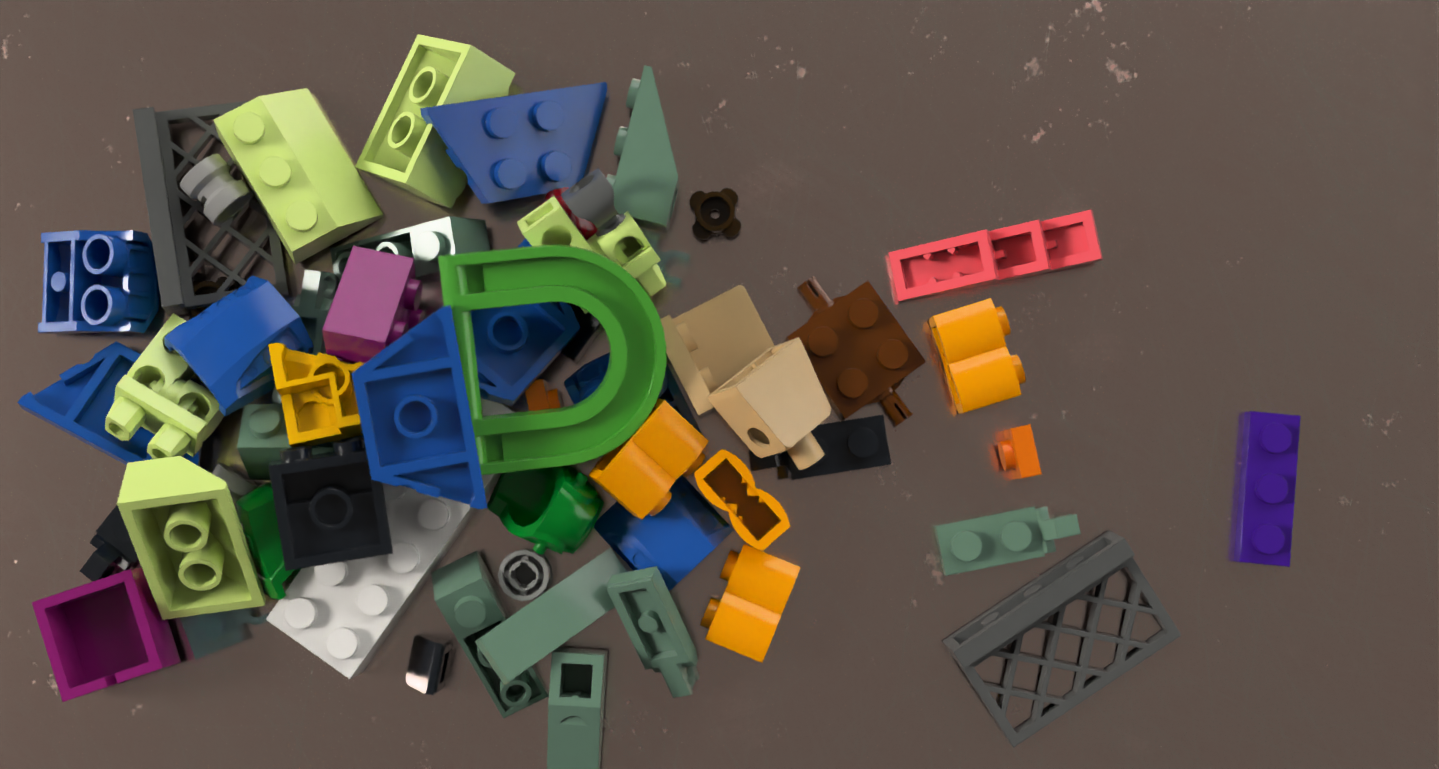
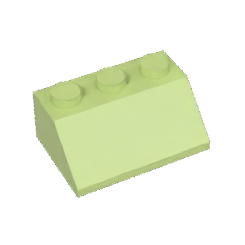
M418 34L355 168L424 200L452 209L457 197L461 195L466 186L467 176L450 159L445 151L448 149L447 145L433 125L426 124L421 116L420 109L508 96L509 86L516 73L472 45Z
M308 88L258 96L214 119L219 138L247 185L253 191V195L295 265L383 217V213Z
M182 456L127 463L117 505L162 620L265 606L266 597L227 482Z

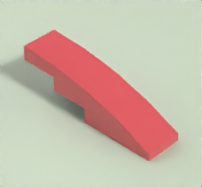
M1092 210L1044 221L1038 219L991 231L985 229L888 252L897 297L900 302L1014 280L1103 260Z

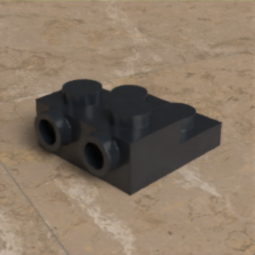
M364 437L333 442V452L314 455L311 445L282 449L279 451L281 460L270 462L269 472L285 571L393 553L384 487L382 482L371 479Z

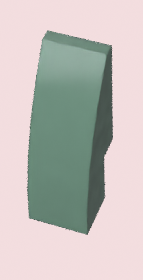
M609 548L477 639L475 643L505 685L613 609L615 606L606 589V584L612 575L627 571L612 549Z

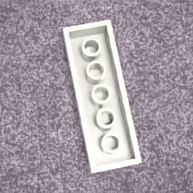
M481 398L483 416L516 413L505 404ZM502 473L482 475L486 497L498 482ZM383 483L393 553L302 568L285 591L286 596L277 602L266 620L347 678L351 679L362 674L431 577V572L436 570L478 509L470 507V504L441 496L436 498L418 493L412 488L401 485L396 487Z

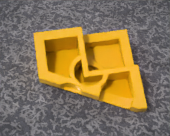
M281 343L268 344L276 390L281 395L288 440L291 447L314 446L363 435L352 372L364 363L357 362L351 364L339 361L336 356L318 352L317 355L287 349L286 345Z

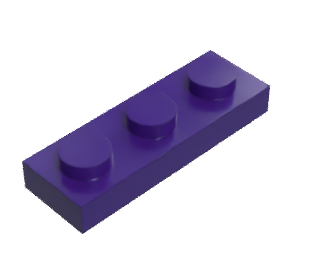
M1256 411L1245 412L1234 562L1290 567L1301 416Z

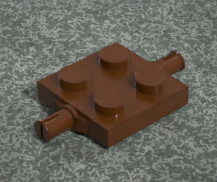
M816 277L809 278L807 282L802 283L797 289L800 290L815 312L806 324L787 336L785 341L787 342L797 337L800 338L827 400L842 421L860 408L880 402L895 423L894 425H899L912 416L913 413L910 412L895 390L899 388L908 374L926 362L869 281H866L848 295L830 300L815 279Z

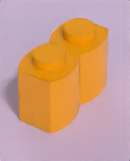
M989 298L929 318L933 338L944 366L947 382L958 414L1022 395L1020 384L1026 383L1025 372L1017 354L1010 356L1006 347L1004 337L1010 335L1011 331L1007 315L1002 306L995 308L992 299Z
M657 399L651 413L641 427L623 444L604 454L588 476L633 516L643 519L647 514L655 516L670 501L672 493L669 489L675 480L681 475L688 477L702 464L705 459V454L702 451L709 441L665 400Z
M721 449L694 472L697 485L703 495L716 507L729 513L731 523L736 532L752 547L762 551L765 550L790 527L787 514L780 503L769 493L756 488L750 470L733 453Z
M746 544L743 545L740 553L730 550L719 577L728 581L722 599L720 601L711 597L700 623V626L709 629L705 640L762 663L801 567Z

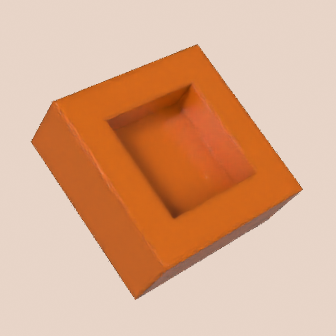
M544 379L535 380L525 391L529 411L563 407L558 388L549 390L548 382Z
M1031 424L1003 430L1005 440L998 442V449L1004 470H1012L1013 479L1041 475L1042 472Z

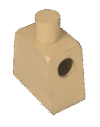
M799 337L768 348L707 396L713 407L755 456L764 458L787 451L798 470H803L815 464L825 455L811 431L830 416L831 406Z

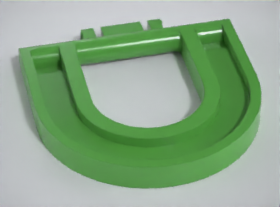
M538 245L438 256L443 305H451L482 475L567 466L590 461L614 450L641 427L656 404L662 389L667 361L666 341L660 317L652 300L638 281L625 269L601 254L569 245ZM545 302H566L587 310L601 323L609 342V365L601 384L590 396L579 403L562 408L483 416L471 310Z

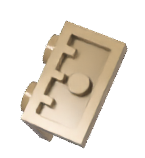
M738 285L673 319L670 314L660 319L665 335L666 355L699 418L716 410L707 396L768 348L775 346L743 285Z

